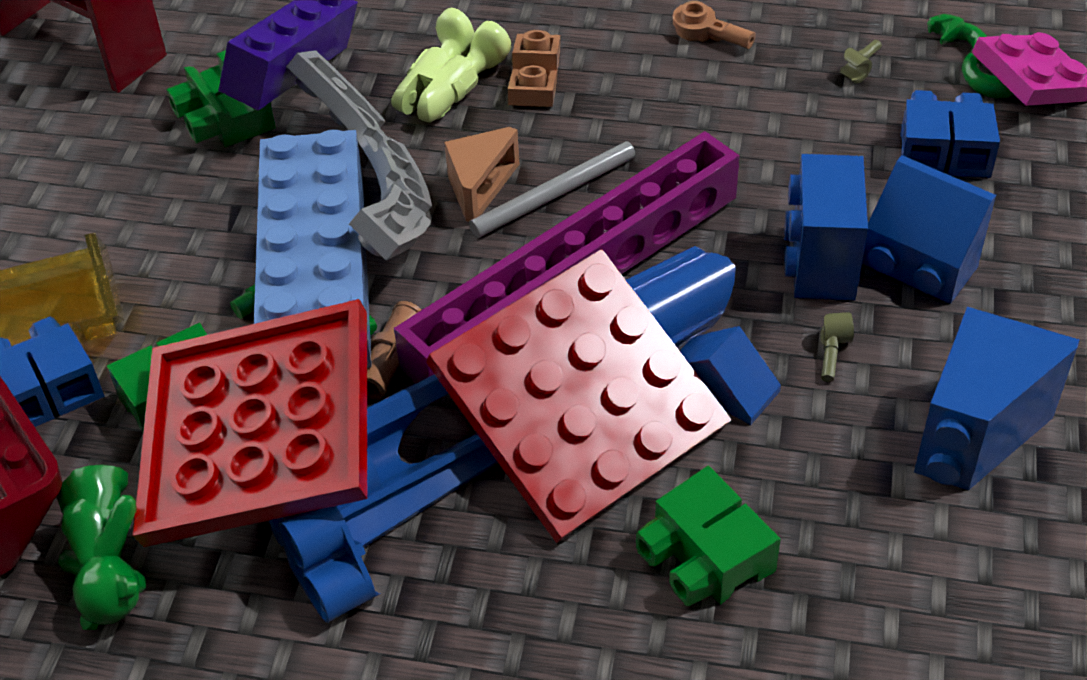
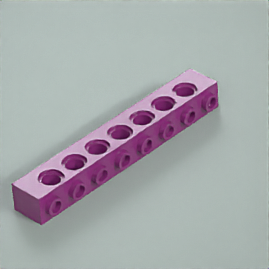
M706 131L686 142L394 327L400 370L415 384L434 375L426 363L430 353L600 249H603L619 272L623 274L736 199L740 155Z

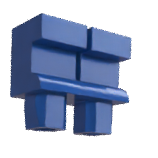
M915 90L912 93L911 99L906 100L900 138H902V156L943 173L947 159V172L950 176L992 177L1000 145L994 104L983 103L979 93H962L956 96L955 102L937 101V96L932 91Z
M51 316L37 321L28 330L31 339L11 346L8 339L0 337V376L34 427L55 419L38 381L40 379L43 380L59 416L105 397L94 366L68 323L60 326Z

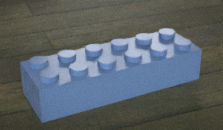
M327 130L318 134L298 136L284 134L273 138L260 139L254 324L360 299L367 311V368L372 367L366 249L358 239L359 234L349 225L355 215L364 208L363 174L356 130Z

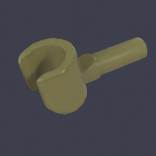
M873 40L859 51L853 48L846 49L844 59L848 63L840 69V73L854 83L862 82L872 69V61L869 58L881 49V42Z
M850 312L829 313L824 316V326L820 332V340L824 345L821 379L825 382L834 381L838 344L853 342L854 324Z

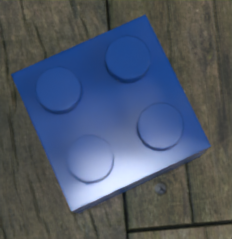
M801 154L799 175L790 174L788 205H795V210L785 211L784 240L793 241V247L786 246L785 277H794V298L856 300L868 232L864 157Z

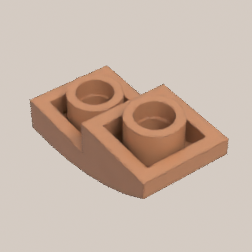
M531 30L524 34H517L512 52L513 70L508 85V105L553 107L558 76L561 35H550L542 30Z

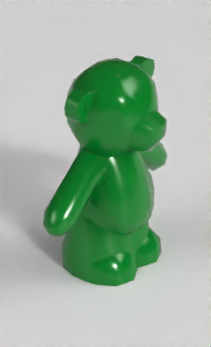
M90 465L73 470L62 482L61 490L56 497L62 512L61 529L72 550H65L59 555L58 564L63 571L76 576L73 593L77 610L81 614L80 625L83 630H96L98 625L114 624L122 620L133 610L139 601V594L146 588L145 577L120 558L137 507L134 497L131 495L121 496L128 485V472L116 466Z

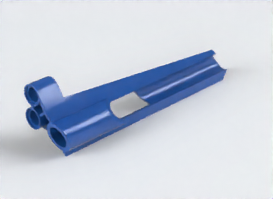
M693 246L626 279V281L679 349L693 336L701 335L712 328L723 315L734 286L736 267L728 257L717 253H706L702 249ZM435 374L367 407L366 500L269 520L277 542L284 546L290 568L318 614L327 623L381 594L375 591L371 577L361 557L366 554L364 550L366 546L498 464L478 434L422 462L408 464L401 461L398 449L400 440L408 425L430 403L448 394Z

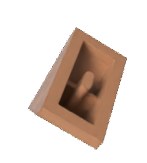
M506 127L444 142L448 178L467 222L482 215L520 165L518 129Z

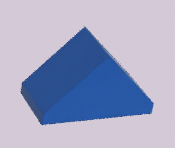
M740 326L693 336L680 350L723 409L749 425L758 418L780 392L781 384Z

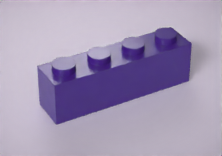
M294 0L227 42L218 91L259 111L297 84V76L286 67L297 53L316 50L329 61L347 48L358 2L355 0Z

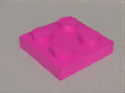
M1037 32L1034 35L1002 34L1001 36L979 37L971 52L1026 106L1087 101V68L1082 63L1071 59L1058 47V41L1048 34Z

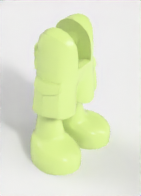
M456 8L446 9L437 18L435 27L437 36L442 44L441 48L431 47L425 49L415 63L410 66L407 76L399 84L392 96V106L406 115L411 114L417 109L418 118L426 122L442 118L451 109V105L454 102L457 103L462 100L477 85L479 78L477 75L497 66L509 54L511 40L499 24L493 21H485L474 33L470 20L463 12Z

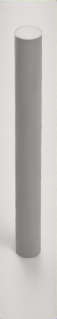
M625 141L469 221V227L476 238H480L635 158V150L630 142Z

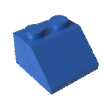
M901 155L896 161L868 222L862 264L951 304L978 268L996 195Z

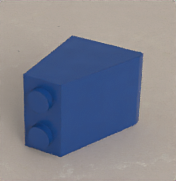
M967 307L930 404L914 473L929 477L940 484L953 485L970 490L1053 419L1080 339Z

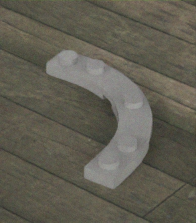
M316 50L297 53L286 66L297 76V85L308 95L318 97L330 109L329 115L337 124L348 130H356L358 143L369 158L378 178V184L381 189V201L362 208L350 221L349 225L359 234L358 239L362 246L376 256H382L385 260H388L405 252L417 242L431 222L426 217V212L432 207V203L419 168L404 144L387 137L380 129L386 122L383 117Z

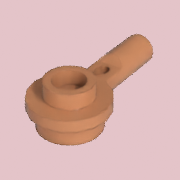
M700 1L686 2L677 7L672 15L673 25L676 28L677 34L686 40H698L701 42L709 39L715 41L725 40L750 49L755 41V32L716 19L713 9Z

